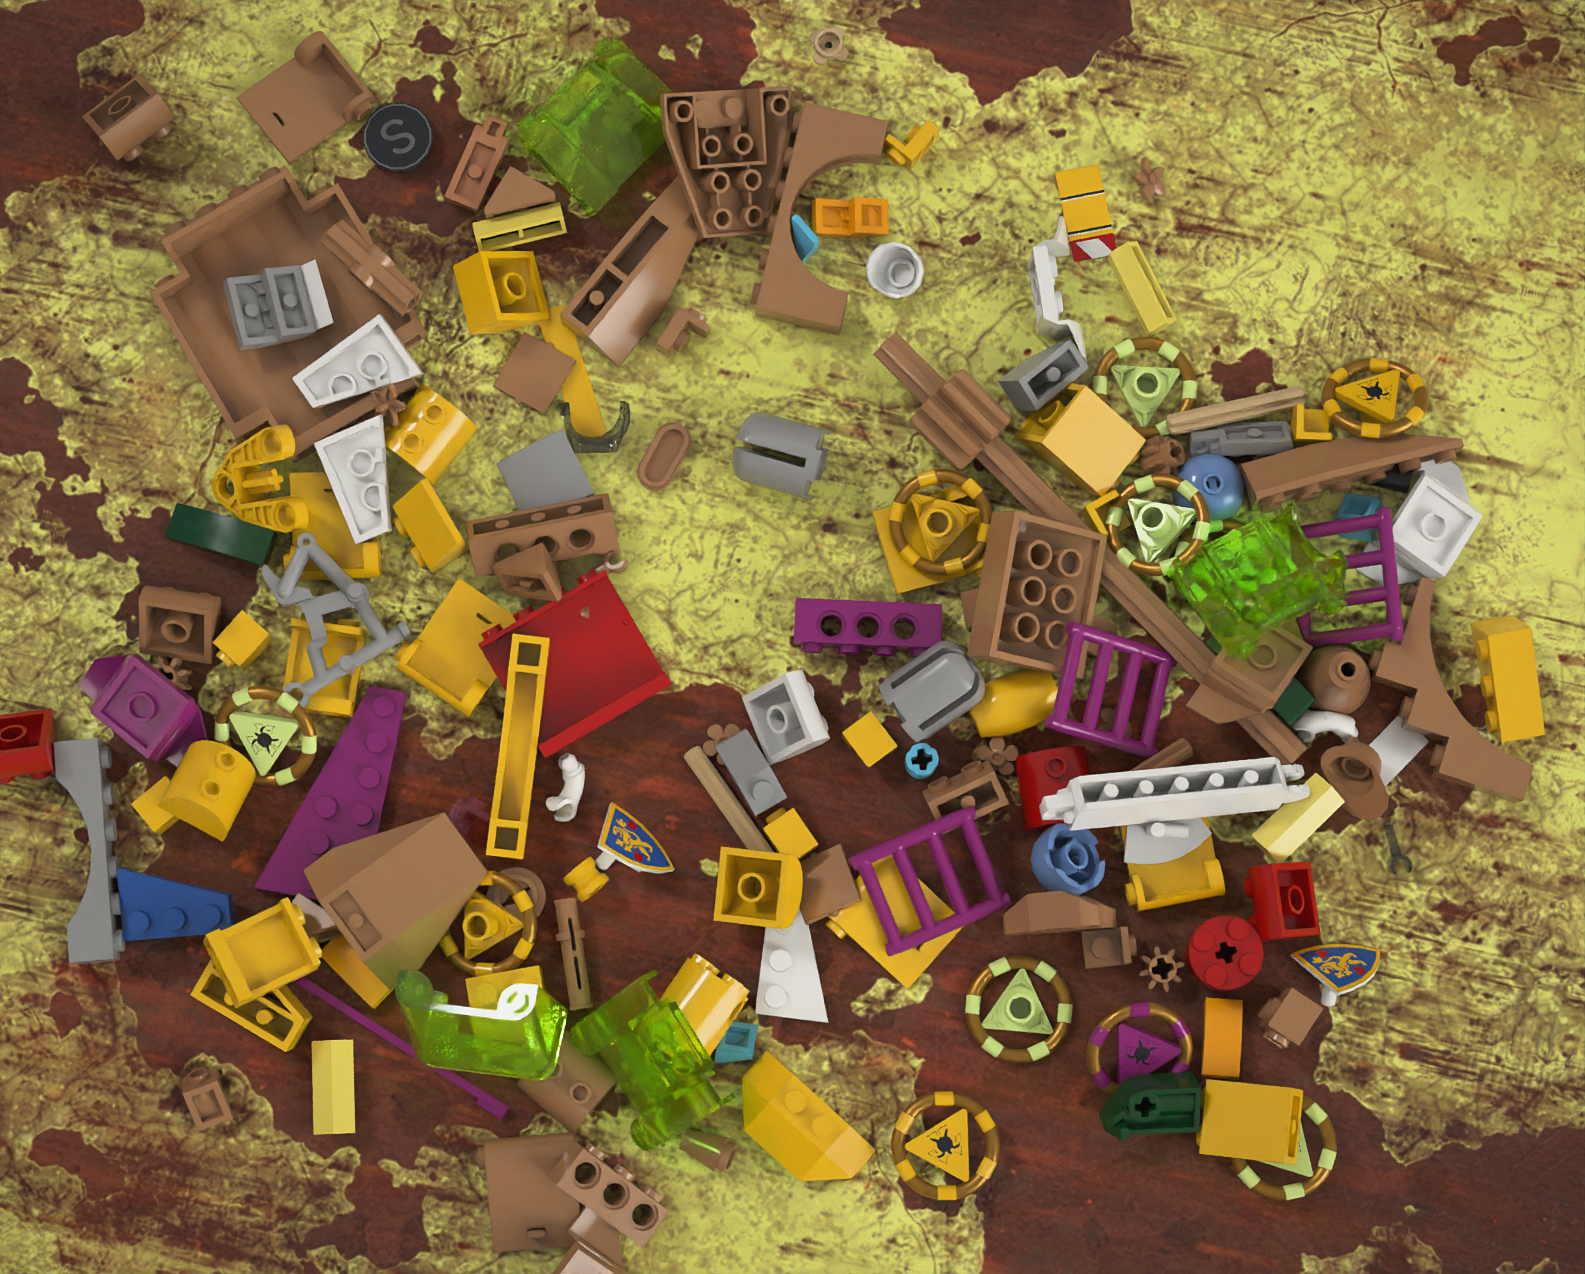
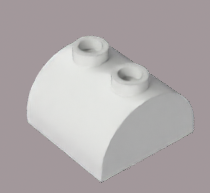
M803 670L785 673L742 697L769 765L804 753L830 739L827 732V721L819 712L814 700V689L807 682Z

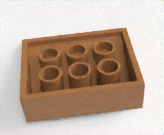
M1016 510L992 512L967 657L1006 666L1061 675L1070 634L1066 633L1067 623L1073 621L1092 627L1108 535ZM1086 640L1083 641L1076 673L1077 679H1083L1089 641Z

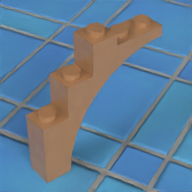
M1421 577L1415 582V585H1408L1404 595L1403 605L1408 607L1405 617L1402 619L1403 640L1397 641L1396 644L1386 641L1380 645L1379 649L1374 648L1368 662V669L1373 670L1371 680L1411 693L1410 697H1404L1398 716L1404 718L1401 728L1442 741L1441 745L1436 744L1430 759V765L1434 766L1433 777L1518 803L1524 799L1534 765L1505 753L1482 737L1461 715L1446 692L1435 664L1430 639V607L1436 581Z

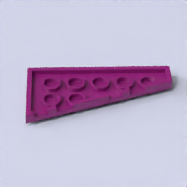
M375 686L368 688L254 886L255 889L292 896L300 893L308 899L318 900L303 870L332 848L380 832L407 699L406 692Z

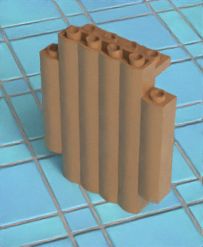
M284 165L279 169L278 167L267 169L260 174V180L248 187L240 185L228 193V198L220 203H209L201 207L196 212L197 216L187 222L178 221L170 225L165 230L166 234L159 238L181 274L176 277L169 275L159 280L155 284L156 288L150 291V294L239 444L265 428L286 424L290 427L295 441L294 455L289 457L295 463L317 451L314 445L315 442L375 417V407L377 404L374 403L372 392L370 391L319 408H312L292 378L379 314L383 315L406 349L417 344L428 335L413 309L401 316L374 291L369 292L349 273V268L322 245L321 241L325 237L326 232L341 220L345 221L370 245L374 244L339 184L337 183L332 187L330 185L320 187L312 193V198L306 201L290 171ZM316 259L334 323L316 330L314 335L277 345L239 351L223 286L226 278L259 275L266 268L301 266ZM412 378L394 384L397 390L396 400L403 401L416 391L417 386Z

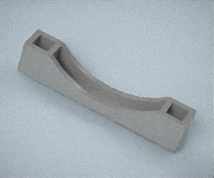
M99 738L53 742L56 779L70 793L79 807L87 826L91 847L90 874L86 891L76 913L67 924L69 963L77 965L120 960V952L125 951L123 929L118 930L117 915H121L119 892L115 893L114 878H117L116 868L120 867L118 856H113L112 841H117V827L115 819H110L109 805L114 804V788L112 783H107L106 768H111L112 766L111 750Z

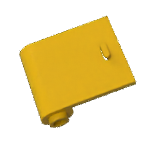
M326 472L289 473L290 495L292 497L299 496L304 500L308 510L309 521L307 528L292 532L293 545L290 546V553H284L283 556L284 572L298 545V537L303 533H310L314 536L316 543L351 579L381 577L380 535L361 544H355ZM310 558L299 581L330 580Z
M952 485L945 488L941 493L929 496L978 508L975 500L957 485ZM908 501L902 522L904 536L908 544L923 558L930 560L913 502ZM891 506L872 511L873 520L896 595L975 573L977 579L981 578L985 553L974 565L965 571L952 575H932L912 567L899 555L893 544L889 530ZM980 514L935 562H944L962 557L974 546L981 522Z
M458 578L418 638L412 643L406 640L394 656L399 661L396 668L469 718L497 678L478 645L484 641L481 634L499 623L504 629L516 621L513 618V614Z
M1200 817L1210 830L1208 817ZM1121 825L1119 827L1125 852L1127 825ZM1211 835L1196 849L1178 859L1159 864L1127 863L1130 883L1125 884L1128 905H1135L1138 912L1225 895L1223 873L1219 860L1215 857Z
M890 855L873 862L872 866L901 936L922 928L893 856ZM859 875L855 879V883L862 901L838 911L836 916H827L829 921L825 925L840 939L845 935L853 939L908 989L963 927L925 942L919 947L916 946L889 957L885 951V944L888 943L862 878ZM919 880L935 922L955 914Z

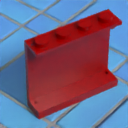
M595 568L576 579L579 583L577 587L566 592L564 587H561L562 598L559 602L546 600L547 604L537 610H534L533 606L530 605L513 615L516 622L503 629L499 623L481 634L484 641L478 645L505 691L507 689L512 635L520 634L551 639L538 739V748L544 758L672 685L611 583L606 570L599 574ZM589 605V618H585L581 615V610Z

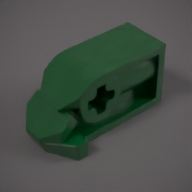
M1193 1072L1133 1075L1124 1080L1113 1096L1105 1102L1099 1112V1118L1105 1132L1120 1140H1128V1135L1199 1132L1201 1086Z

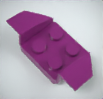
M138 654L95 659L77 686L94 700L90 707L91 714L147 759L157 762L168 759L178 767L192 743L208 740L199 704L195 705V700Z

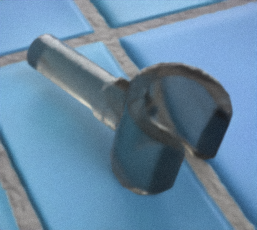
M1393 824L1384 826L1391 854L1387 861L1388 871L1397 876L1394 865L1397 860L1402 859L1405 863L1406 872L1410 873L1412 871V862L1408 857L1402 855Z

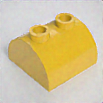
M420 384L405 403L407 408L397 413L399 426L394 427L390 423L384 430L386 451L423 479L427 478L430 484L434 486L474 436L478 428L450 402L427 386Z
M208 740L196 741L188 747L157 807L223 842L255 781V769L247 758L227 745Z
M721 847L713 921L786 929L791 926L798 913L802 897L803 876L799 859L793 854Z

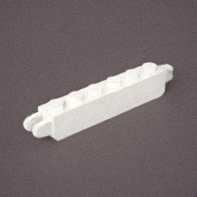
M1269 757L1078 776L1070 780L1065 789L1058 790L1056 795L1044 796L1039 809L1042 820L1063 819L1064 823H1068L1069 830L1072 831L1278 810L1282 803H1290L1308 798L1311 793L1308 785L1287 786L1286 784L1288 781H1295L1304 776L1305 773L1302 765H1281L1279 759Z

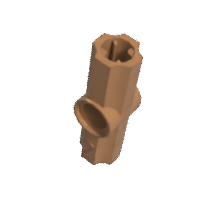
M343 220L334 224L326 232L325 237L321 241L322 245L349 268V273L369 292L374 291L401 316L410 312L416 306L423 295L422 291L396 268V264L378 246L375 244L370 245Z

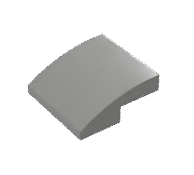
M299 265L266 268L259 275L226 278L223 286L239 351L277 345L315 334L316 330Z
M563 429L528 445L497 463V467L519 511L594 496V491Z

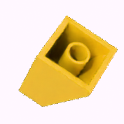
M1070 383L1040 409L1033 411L1014 435L1018 442L1087 494L1099 497L1108 494L1117 486L1119 482L1118 477L1126 466L1133 464L1138 459L1141 453L1140 448L1146 442L1137 431L1086 385Z

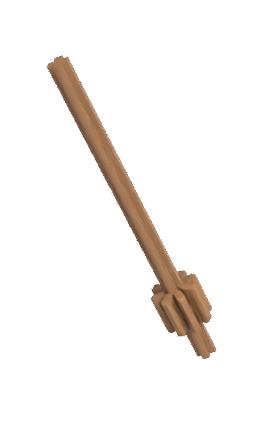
M897 332L879 346L880 348L873 355L922 404L920 409L910 419V424L956 471H963L977 459L1031 515L1093 531L1000 437L1002 432L1012 423L1013 418L965 369L959 370L950 380L945 381ZM1106 544L1099 584L1201 685L1206 672L1217 655L1135 572L1128 570ZM1267 709L1263 714L1236 720L1270 757L1279 759L1281 765L1292 764L1307 749V746L1270 709Z

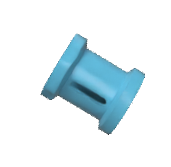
M926 743L913 745L905 757L906 771L916 779L930 777L938 765L939 757L937 751ZM918 752H923L924 758H930L932 761L927 763L926 770H920L918 764L913 765L911 762L916 759Z

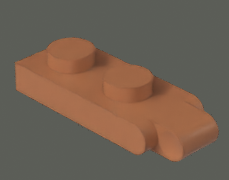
M489 114L483 126L478 124L475 126L444 196L446 201L479 213L508 148L510 137L505 136L510 122Z

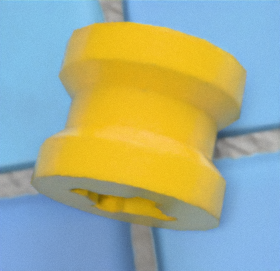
M592 857L580 863L563 879L567 886L575 888L577 898L581 903L590 898L610 880L605 873H600L596 869V862Z

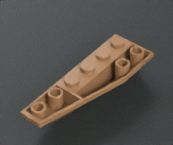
M679 176L673 180L631 227L560 314L562 324L618 368L664 312L699 236V231Z
M1394 435L1384 438L1349 437L1310 444L1246 462L1240 465L1239 470L1245 483V496L1250 512L1260 509L1261 514H1266L1281 509V504L1289 500L1295 499L1296 504H1301L1316 499V494L1321 491L1330 489L1331 494H1336L1351 489V483L1365 480L1366 484H1372L1387 478L1385 472L1391 470L1396 463L1400 473L1405 474L1409 473V470L1412 469L1413 472L1421 469V463L1434 460L1436 465L1452 461L1457 458L1455 453L1460 452L1464 447L1462 439L1428 435Z

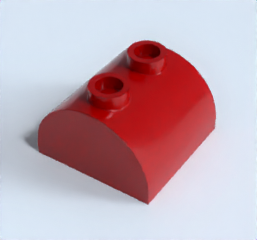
M52 708L0 715V784L9 783L16 776L28 774L33 779H44L51 775L52 771H55L53 742H58Z
M1086 746L1060 747L1017 756V759L1014 761L1025 831L1052 827L1058 823H1064L1063 819L1042 820L1039 805L1042 803L1044 796L1056 795L1058 790L1067 787L1070 780L1078 776L1091 775Z
M1310 862L1271 863L1248 868L1249 877L1244 881V890L1247 897L1252 899L1254 913L1249 918V924L1256 930L1261 942L1321 935Z

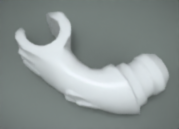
M1306 710L1292 725V728L1297 730L1298 737L1304 742H1311L1315 739V734L1325 731H1331L1338 735L1343 742L1358 736L1354 718L1338 712Z
M565 753L559 758L558 762L563 773V790L558 797L552 796L546 800L549 810H557L554 815L556 821H570L575 817L584 788V764L577 761L575 755Z

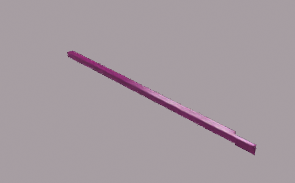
M301 977L294 981L436 1071L450 1082L478 1098L476 1104L502 1120L509 1107L310 980Z

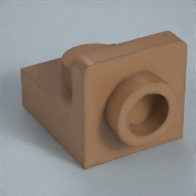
M679 307L656 342V350L667 357L671 355L673 350L680 352L690 336V333L686 331L687 328L707 338L710 333V326L706 323L708 319L693 308H689L686 311Z
M1127 926L1080 932L1084 969L1128 965L1132 963L1131 956H1137L1135 935L1128 934Z
M216 1066L209 1069L206 1067L197 1068L182 1079V1094L197 1131L233 1119V1112L221 1085L220 1073Z

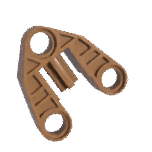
M1062 890L1027 894L1003 915L1004 935L1117 928L1116 909L1083 894L1074 895Z

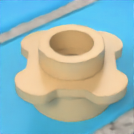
M840 27L826 28L821 31L815 30L810 34L809 40L815 49L813 59L817 64L824 65L829 60L844 61L847 58L848 50L843 45L844 31ZM827 43L832 44L830 49L825 47Z

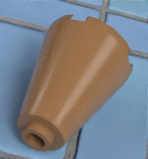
M1339 644L1321 646L1313 650L1300 667L1297 679L1315 698V702L1310 706L1314 711H1332L1346 715L1352 713L1364 703L1371 686L1370 671L1365 660L1353 649Z

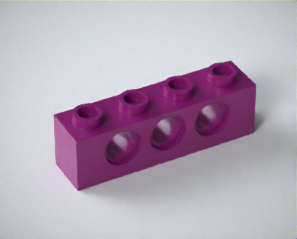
M796 598L794 646H800L801 652L822 653L823 648H837V653L843 655H858L859 649L874 650L875 656L884 657L895 656L896 651H910V657L915 658L941 641L942 604ZM826 619H835L840 623L841 631L835 636H827L821 631V623ZM864 620H870L876 624L878 632L871 638L862 637L857 631L858 624ZM899 622H907L913 627L914 635L909 639H900L894 633V626Z

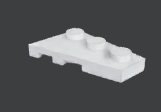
M379 314L292 379L312 408H319L390 384L411 379L424 373L383 315Z
M378 415L315 442V448L355 544H361L391 531L392 523L383 415Z
M799 908L795 920L788 928H765L755 1014L828 1023L809 925L804 923Z

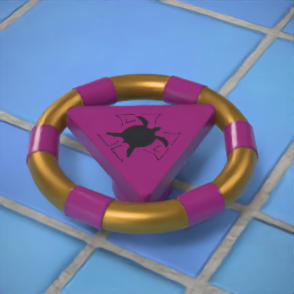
M1147 1001L1123 1005L1111 1011L1097 1023L1089 1037L1086 1050L1089 1074L1099 1088L1113 1096L1120 1084L1130 1076L1149 1074L1177 1055L1178 1057L1168 1073L1186 1072L1192 1058V1038L1190 1030L1181 1016L1166 1006ZM1147 1016L1159 1018L1168 1023L1178 1038L1179 1045L1123 1020ZM1116 1025L1118 1084L1111 1080L1100 1062L1101 1046L1111 1029Z

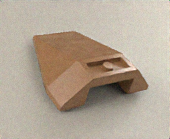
M791 86L660 94L662 132L701 238L767 233L793 123Z
M445 812L332 848L303 870L324 910L362 962L390 990L422 967L488 873V870Z

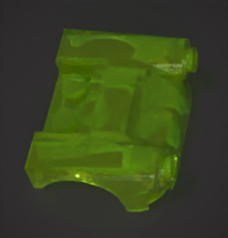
M606 36L592 49L594 55L585 60L534 112H529L516 125L520 130L516 137L524 145L523 150L527 157L556 178L575 198L585 213L593 216L619 191L618 188L666 141L662 132L660 94L673 93L618 36L612 40Z
M1292 503L1285 507L1281 515L1269 521L1267 518L1261 517L1203 545L1202 549L1195 552V559L1185 567H1183L1179 558L1174 559L1166 572L1229 658L1238 656L1240 660L1248 658L1259 649L1257 643L1260 640V636L1314 609L1319 614L1326 612L1328 616L1334 615L1347 605L1345 599L1349 596L1344 583L1346 568L1349 565L1345 554L1341 549L1337 550L1332 556L1319 552L1305 536L1298 521L1296 508Z
M656 969L638 978L607 1002L576 1022L571 1027L570 1032L572 1044L579 1052L586 1055H594L599 1051L639 1115L631 1123L632 1141L635 1145L648 1152L654 1151L736 1098L731 1093L722 1100L720 1099L708 1080L715 1075L712 1069L715 1064L676 1001L671 1003L668 997L659 1001L647 981L658 974Z

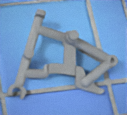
M303 533L298 537V545L281 580L272 573L267 564L262 567L261 571L263 578L282 607L299 604L310 628L312 641L307 644V653L314 677L303 684L297 681L291 682L283 689L285 693H290L295 689L302 691L303 698L299 704L304 708L309 704V697L344 675L353 674L356 668L402 640L406 641L411 638V633L404 621L398 623L397 627L389 632L386 631L369 603L368 588L360 582H354L316 543L314 536L310 533ZM309 558L340 589L339 591L314 598L308 588L296 587ZM349 607L356 609L375 640L351 655L342 656L338 663L327 668L322 651L327 643V633L321 615Z

